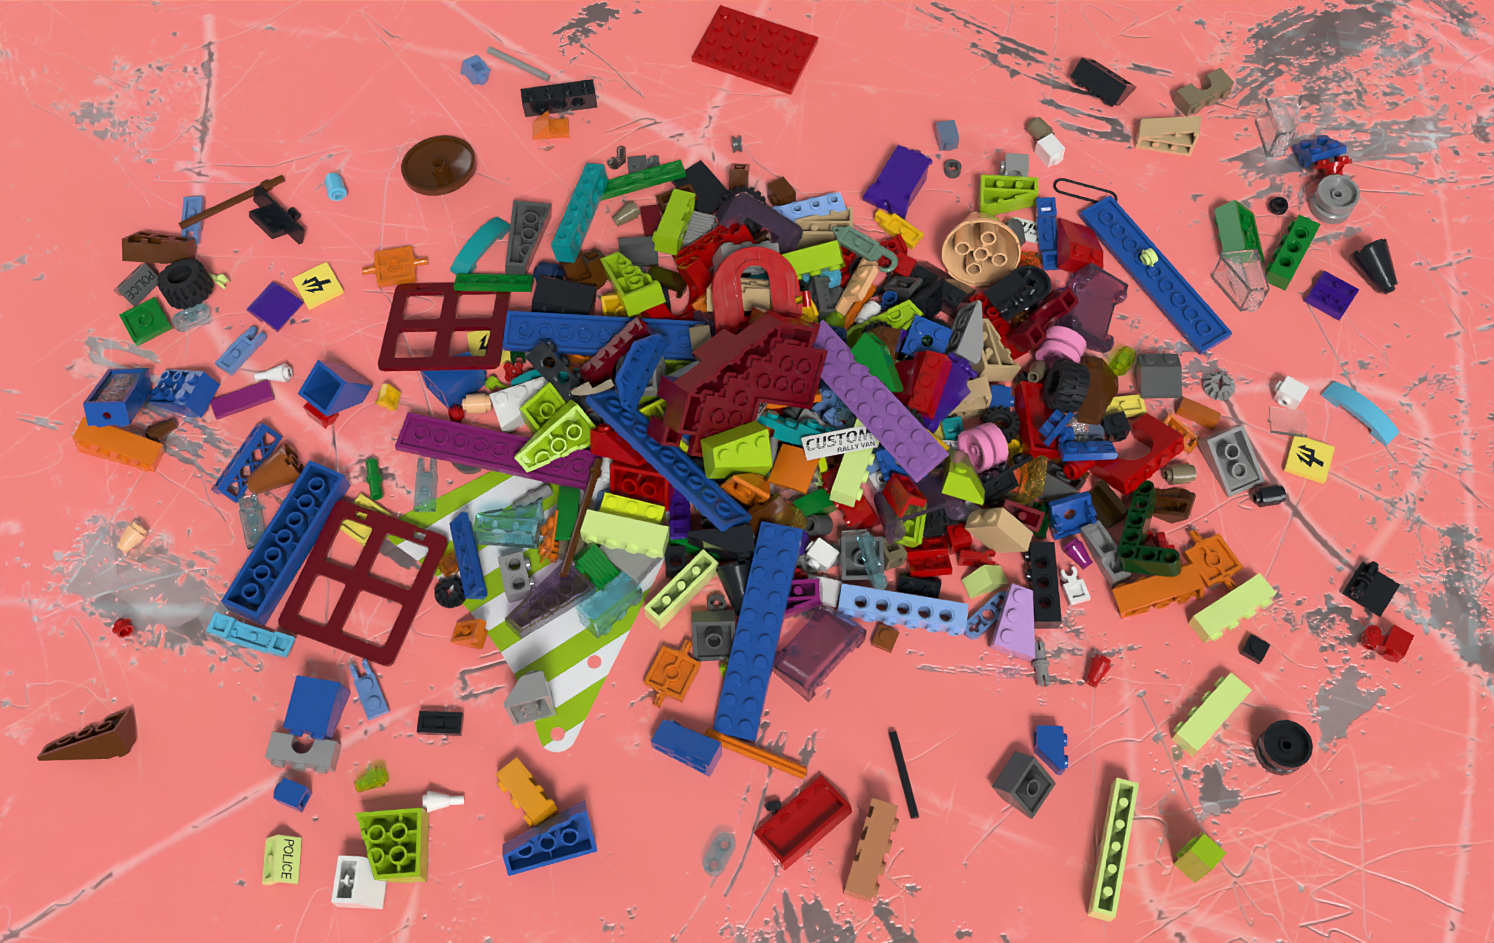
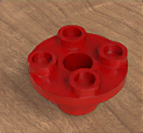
M1349 155L1335 157L1334 162L1324 159L1316 161L1312 169H1321L1324 172V178L1329 175H1343L1344 165L1352 163V159H1349Z

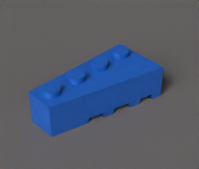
M585 800L502 844V856L508 876L597 852L596 838Z

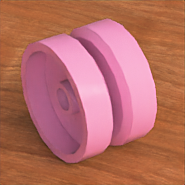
M1052 326L1047 328L1045 331L1047 338L1039 345L1035 353L1036 360L1047 363L1049 370L1059 359L1080 363V358L1087 347L1084 338L1076 331L1066 327Z
M991 422L983 423L975 428L962 431L958 436V450L968 453L977 473H982L996 467L1000 463L1006 462L1008 445L1002 431Z

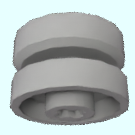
M1336 174L1323 178L1310 200L1311 212L1324 223L1340 224L1346 221L1360 199L1359 187L1347 176Z

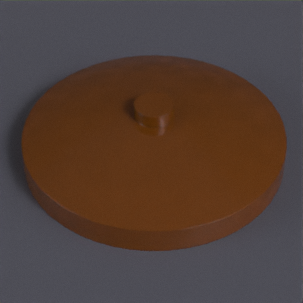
M447 135L435 136L422 140L405 154L401 164V172L405 183L413 191L427 196H439L454 192L463 187L474 175L477 161L474 150L463 139Z

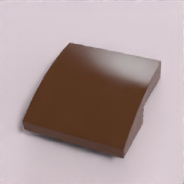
M775 493L763 505L756 503L747 511L752 516L747 525H752L753 535L756 539H758L761 521L794 528L800 524L779 493Z

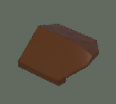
M1179 488L1155 490L1156 505L1153 517L1171 524L1189 519L1196 498L1194 492Z

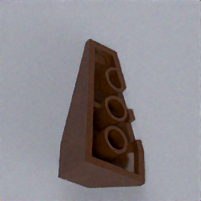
M1082 356L1081 364L1086 365L1089 369L1090 383L1086 398L1077 411V422L1098 425L1106 413V409L1112 403L1114 396L1118 393V377L1103 358Z
M132 709L112 714L104 718L105 722L96 727H93L92 724L88 725L75 737L73 734H69L46 745L37 756L38 761L110 759L116 756L123 757L127 755L136 742Z

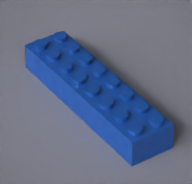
M311 460L308 461L222 598L221 602L228 610L260 625H266L315 545L334 504L343 499L351 486L345 475Z

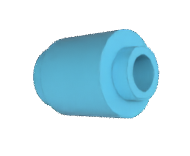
M338 173L326 175L324 184L329 199L333 201L344 199L347 191L343 178Z

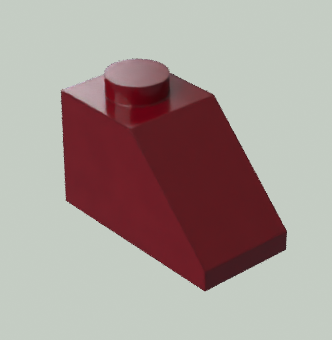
M999 499L997 508L1003 507L1029 530L1039 532L1045 512L1008 499Z

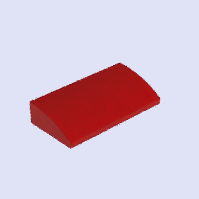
M1020 381L1014 388L1020 421L1023 453L1031 454L1034 459L1061 458L1058 452V444L1061 443L1059 437L1057 436L1047 446L1043 443L1047 438L1039 432V429L1055 411L1045 406L1043 396L1045 384Z
M820 775L759 827L754 834L784 870H787L852 813V808L839 792Z

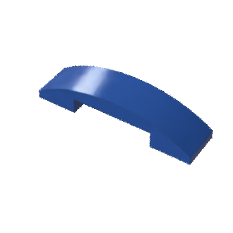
M1055 197L1036 198L1037 241L1040 261L1044 271L1060 270L1057 269L1058 234Z

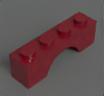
M1070 286L1052 290L1009 336L1019 352L1036 349L1047 338L1044 333L1045 329L1058 318L1068 314L1079 303Z
M638 317L629 322L619 334L615 335L604 348L600 349L590 361L583 365L580 373L584 382L589 381L592 388L609 379L613 382L612 369L615 362L630 350L634 341L654 335L653 329Z

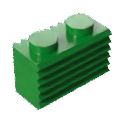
M595 543L587 544L573 558L574 569L580 575L584 574L588 578L587 584L595 591H606L621 576L620 571Z

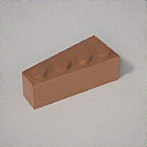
M872 797L845 887V895L869 903L872 897H877L880 884L876 883L878 874L883 876L887 862L882 860L884 854H889L893 842L889 840L891 831L896 832L899 819L895 818L898 805Z

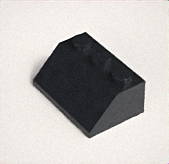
M1082 57L1070 76L1075 79L1074 83L1082 88L1084 86L1089 88L1088 92L1095 97H1103V102L1111 107L1113 105L1120 106L1137 87L1093 58Z
M928 261L918 264L909 276L921 278L923 281L921 287L940 277L944 278L941 312L955 319L959 308L965 306L968 299L976 292L975 289L954 279L950 274Z
M540 275L532 299L531 312L594 316L597 286Z

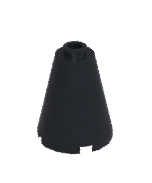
M1386 238L1363 246L1360 253L1356 250L1349 255L1350 261L1379 293L1384 292L1386 295L1396 290L1395 286L1398 285Z
M753 559L745 560V563H738L737 561L725 564L716 569L719 580L737 617L740 616Z

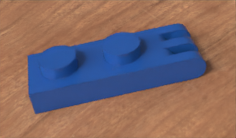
M1070 441L1058 444V452L1062 461L1108 460L1118 457V453L1111 441Z

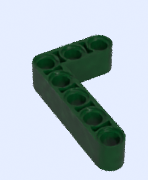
M1145 480L1134 490L1117 549L1121 570L1125 572L1175 577L1182 571L1179 552L1171 548L1144 546L1156 505L1154 484L1150 480Z

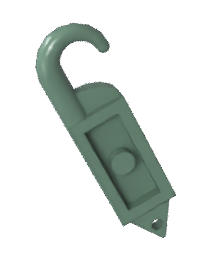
M849 225L847 227H832L837 240L844 248L869 262L877 261L882 255L890 259V267H880L879 270L881 272L889 273L896 269L898 265L897 256L892 251L881 246L877 241Z

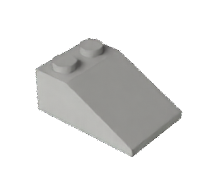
M979 300L959 308L951 327L953 332L944 352L947 356L953 352L957 357L966 358L971 366L980 361L982 357L981 351L984 346L982 302Z
M1232 425L1197 440L1204 460L1227 497L1265 482L1244 425Z

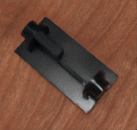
M904 571V573L899 574L897 592L939 598L942 582L938 577L913 578L910 577L908 572Z

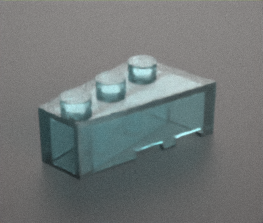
M537 501L534 505L524 507L523 505H516V508L508 510L501 508L476 513L473 526L476 544L538 549L540 531L544 519L542 501Z
M624 571L604 586L605 590L600 595L594 593L590 596L591 602L584 607L581 604L576 607L580 623L596 638L606 635L612 629V625L617 620H622L627 614V610L632 605L636 606L642 599V588Z

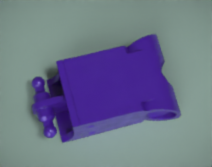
M898 145L877 178V181L865 192L863 201L884 209L891 214L895 213L905 220L908 208L927 180L928 168L933 162L932 159L925 157L918 149L909 150Z
M953 352L948 355L953 364L934 419L923 418V427L927 428L932 434L938 429L940 421H943L971 393L967 386L969 378L977 377V371L971 369L969 361L966 358L957 357Z

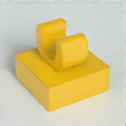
M382 384L381 390L377 393L379 395L378 400L375 403L380 407L387 408L389 411L397 410L401 392L389 384Z

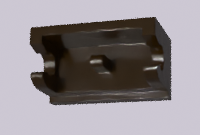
M654 265L648 270L647 274L651 276L652 280H657L661 287L668 286L669 290L678 292L676 298L681 299L684 293H686L687 284L680 273Z

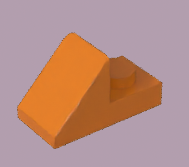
M546 111L532 122L533 140L570 138L569 118L550 119L549 111Z
M482 619L457 622L450 642L470 648L483 649L488 630L485 629L487 622Z

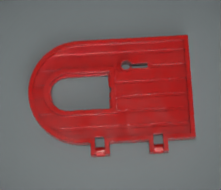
M756 246L734 251L719 264L711 283L715 334L726 329L737 335L739 329L744 330L748 327L751 316H744L741 275L749 266H761L766 270L769 276L772 311L786 317L787 313L802 315V307H811L810 290L800 291L798 277L794 268L780 253L769 248ZM803 295V303H796L795 296Z

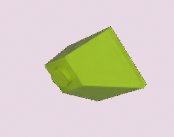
M548 382L519 407L524 423L535 435L566 402L554 386Z

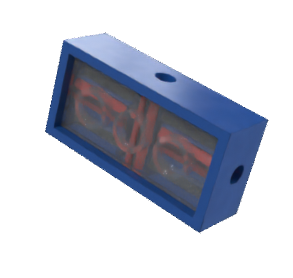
M149 368L108 369L83 403L88 426L105 427L107 425H117L118 427L130 425L153 390Z

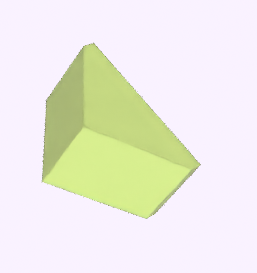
M983 565L962 579L970 599L1009 585L999 565Z

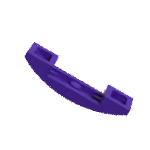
M675 489L669 509L671 540L688 538V531H692L690 502Z

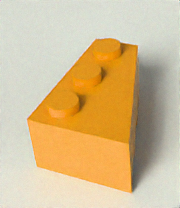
M517 757L496 773L499 779L496 784L503 793L506 791L512 796L509 799L516 810L519 808L523 810L525 815L522 817L530 827L533 825L537 826L559 814L553 800L549 799L543 788L538 785Z

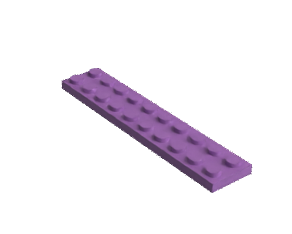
M822 320L819 323L820 328L815 344L812 343V347L828 350L821 379L911 478L918 483L949 455L948 452L876 376H872L868 372L869 369L864 364L861 365L855 361V356L850 352L851 349Z

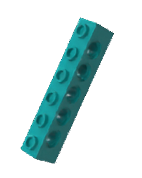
M586 163L551 244L556 261L571 263L576 261L609 181L604 164Z

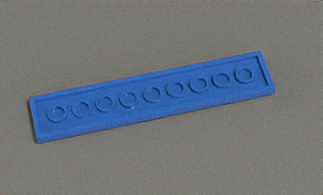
M1111 195L1080 212L1079 217L1095 232L1098 239L1199 355L1231 337L1232 331ZM1152 248L1157 254L1158 261L1152 267L1142 263L1140 256L1143 249Z
M507 311L503 350L531 352L543 340L547 339V341L551 340L558 347L557 351L559 354L595 356L600 349L604 348L615 335L619 334L635 318ZM640 318L653 329L655 334L659 333L669 341L662 355L664 360L697 361L692 354L689 328L698 324L706 325V322Z
M615 389L587 395L585 402L592 410L598 413L619 436L623 437L634 450L641 454L660 475L664 476L675 489L686 497L687 501L691 502L721 532L726 531L730 527H737L750 522L752 516L713 479L706 478L705 472L679 447L660 445L648 436L647 430L650 420L637 408L634 414H631L621 407Z
M761 521L713 730L755 742L757 740L803 538V529Z

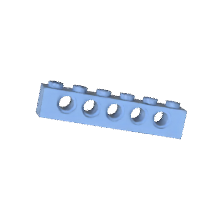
M842 583L837 614L846 619L856 617L862 618L866 622L880 621L889 626L899 624L905 625L908 629L923 628L932 633L942 631L947 632L951 636L963 635L966 630L969 604ZM861 601L865 606L858 607L855 602ZM883 605L886 610L880 611L876 606ZM903 608L907 611V614H900L897 609ZM918 612H926L928 617L923 618ZM940 615H946L949 621H943Z

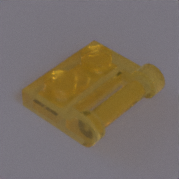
M1040 455L1019 468L1021 473L1018 494L1015 495L1014 502L1026 505L1043 495L1048 457Z

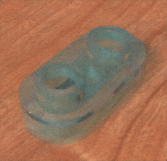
M198 304L194 308L190 307L176 313L172 318V324L177 331L186 332L208 323L212 319V312L207 305Z
M722 832L713 840L702 862L703 870L708 876L717 877L724 872L736 849V840L732 834ZM727 842L729 847L723 849L721 848V843ZM712 862L718 863L716 869L710 868Z

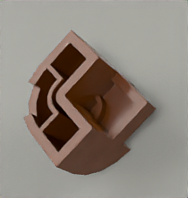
M596 248L586 252H582V249H580L575 263L558 261L566 280L597 286V290L603 287L608 280L600 260L605 255Z

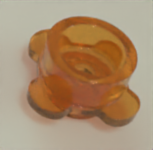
M451 553L449 557H442L439 561V570L443 573L444 577H450L451 574L458 573L459 571L454 553Z

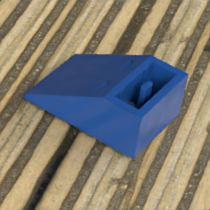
M165 369L156 387L151 391L147 403L187 417L202 418L220 384L204 371Z

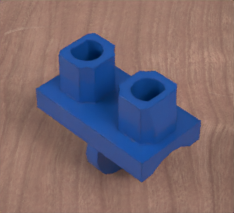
M1056 409L1039 429V432L1047 438L1043 443L1049 446L1057 436L1061 443L1073 441L1075 438L1074 429L1066 425L1074 414L1069 411L1065 416Z

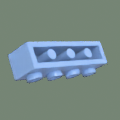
M840 192L828 193L824 196L811 197L808 200L791 202L787 205L774 206L767 209V221L773 238L795 233L796 219L817 214L820 217L830 214V211L836 210L837 213L847 209Z

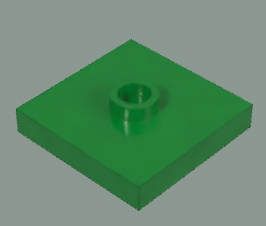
M155 297L119 314L136 347L173 329Z

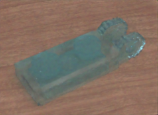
M837 396L834 412L835 420L837 422L844 420L846 421L845 427L847 429L852 428L857 417Z
M418 458L413 510L414 512H435L438 484L437 460L431 458L430 472H424L425 461L423 458Z
M256 493L251 494L253 507L247 508L244 497L238 498L239 515L248 550L254 549L266 530L262 509Z
M869 531L857 533L856 537L870 583H872L871 585L874 589L884 590L888 585L887 577L880 570L882 563L874 550L876 546L875 539L872 534L870 535Z

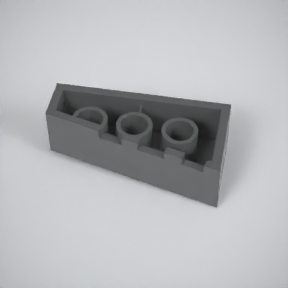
M513 200L505 263L506 274L527 275L551 219L552 204Z

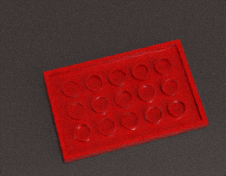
M720 5L692 55V62L792 95L818 44L819 37Z

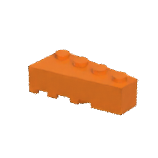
M84 416L73 435V440L80 453L133 466L144 472H155L165 452L163 444L110 425L105 427L88 426Z
M1181 564L1182 571L1175 577L1156 575L1148 578V576L1138 578L1134 583L1117 585L1115 589H1112V593L1121 619L1147 613L1150 611V607L1160 610L1167 608L1171 602H1176L1179 605L1184 604L1191 597H1196V600L1204 599V584L1196 564Z

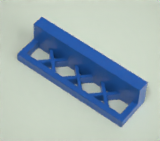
M264 423L256 424L213 485L211 491L216 494H223L234 503H238L247 490L246 482H248L247 478L241 479L240 469L242 466L249 465L251 474L270 456L282 436ZM266 432L275 438L271 445L264 446L262 438ZM260 449L262 458L259 462H252L251 453L253 450ZM238 482L239 491L236 496L226 491L231 483Z
M461 512L449 525L465 599L483 600L488 595L472 523L469 521L468 513Z

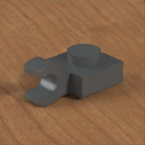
M646 155L627 157L629 174L660 165L659 156H651L649 159H646Z

